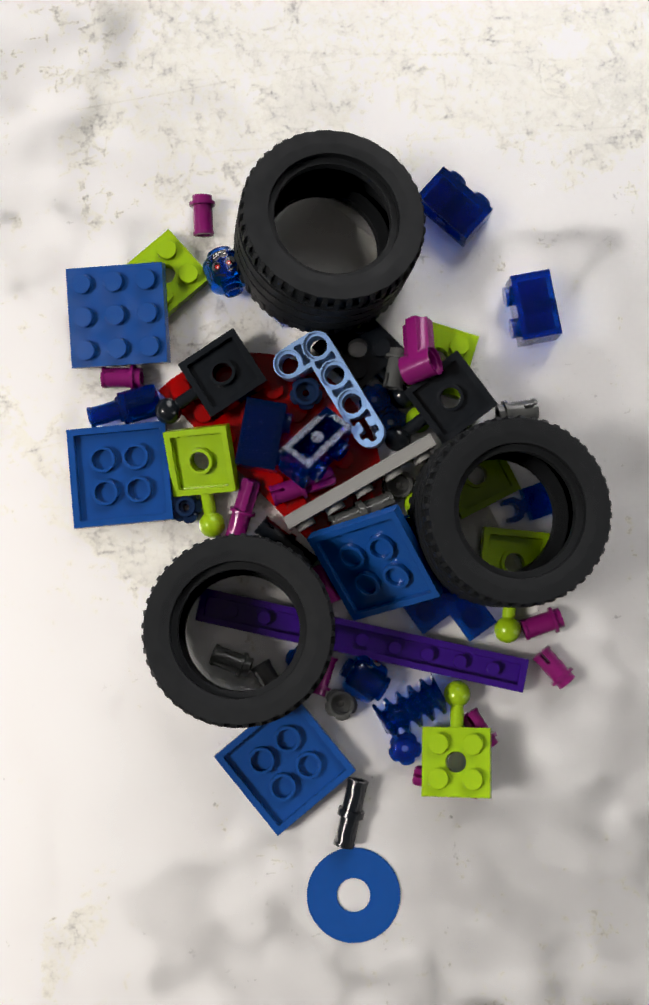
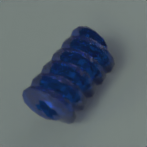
M431 673L430 685L422 678L418 680L419 691H416L411 685L406 686L408 697L405 698L397 691L394 693L395 704L384 698V710H380L375 704L372 705L384 730L395 740L400 739V727L408 734L412 732L411 721L419 727L424 726V714L431 721H434L436 719L435 708L443 714L448 713L447 702Z

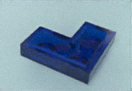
M443 587L444 590L441 597L403 607L423 635L449 615L469 642L497 622L486 606L460 599L456 594L449 593L445 587Z

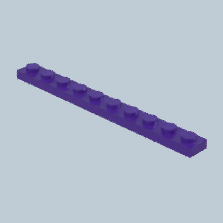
M206 589L201 594L195 618L196 621L290 642H299V617L296 609L293 607L212 589ZM335 617L336 629L333 650L335 652L369 659V656L370 659L523 693L529 659Z

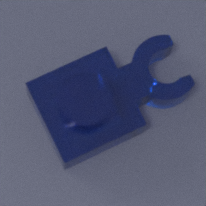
M541 482L520 489L521 499L511 497L500 502L501 507L510 504L515 508L514 516L505 519L506 523L520 521L526 512L529 521L552 514L550 499Z

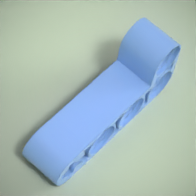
M322 331L309 332L275 355L273 368L282 379L288 382L304 378L312 372L316 373L360 445L368 449H375L384 443L386 430L383 423L326 333ZM317 340H323L327 343L326 351L320 356H314L310 352L311 345ZM288 358H296L298 360L297 370L294 373L285 374L282 369L284 361ZM334 368H340L344 371L343 381L337 385L329 384L327 380L328 373ZM351 396L360 397L362 401V406L356 413H347L344 408L346 400ZM370 412L371 416L365 417L367 413ZM365 417L368 425L372 428L378 427L379 430L375 433L377 439L373 442L368 438L363 440L362 436L366 433L364 427L360 422H357L354 426L353 421H358Z

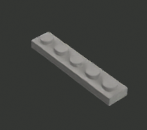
M427 434L284 516L285 524L290 531L295 528L299 533L316 523L314 517L324 511L328 516L345 507L343 503L345 499L352 495L359 499L374 490L372 484L384 478L387 483L403 474L404 472L401 467L413 461L415 466L426 461L432 455L430 451L437 444L431 434Z

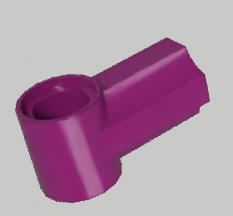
M414 315L405 319V325L402 326L404 356L398 359V368L406 384L413 385L441 374L443 365L440 355L434 346L433 322L427 316L419 317Z

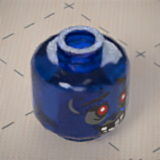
M221 246L208 253L203 263V272L213 293L232 298L241 294L246 285L241 282L240 274L237 273V263L234 260L235 252L228 246Z
M367 655L357 656L354 660L349 657L339 672V675L344 677L342 680V690L363 703H370L373 700L379 701L391 681V678L388 677L387 666Z

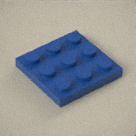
M151 262L66 269L72 368L82 369L171 363L165 263Z
M155 421L66 430L74 529L175 520L173 490L163 432L167 431V424Z
M398 504L311 532L307 538L353 621L441 597L444 590L427 564L420 544Z
M301 704L294 711L276 721L261 726L248 727L214 755V758L277 836L356 771V768L304 704Z

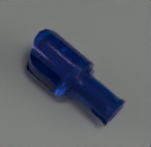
M154 384L119 392L117 397L114 398L115 401L87 407L88 419L91 426L96 427L117 420H121L125 424H131L156 417L155 407L160 398Z

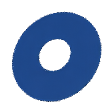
M363 848L340 849L323 858L315 867L308 882L307 904L313 920L324 933L342 942L361 943L374 939L391 925L399 909L400 886L392 867L378 854ZM350 878L364 881L370 890L369 903L363 910L358 912H349L343 909L337 900L339 886Z

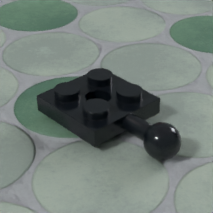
M374 319L367 325H361L357 330L352 329L350 332L342 331L339 334H327L362 391L376 378L382 384L384 383L388 362L385 354L389 353L391 347L403 348ZM319 340L312 346V351L317 356L322 355L327 349V343L323 340ZM354 342H362L367 346V352L362 357H353L348 351L350 345ZM332 369V371L343 381V369ZM404 382L403 391H405L411 385H408ZM399 389L389 390L390 399L394 406L405 409L413 405L403 391Z
M232 328L178 364L192 388L176 397V399H161L155 407V415L160 422L173 424L179 420L182 409L200 399L210 417L215 421L268 386L269 382L234 328ZM222 367H230L232 369L231 377L224 382L216 381L217 371Z
M455 351L442 361L443 371L441 374L413 384L403 391L419 414L404 426L395 425L386 431L385 444L390 450L398 452L408 446L411 436L427 424L442 444H444L498 405L458 351ZM448 388H454L460 394V402L453 408L446 407L441 401L442 393Z

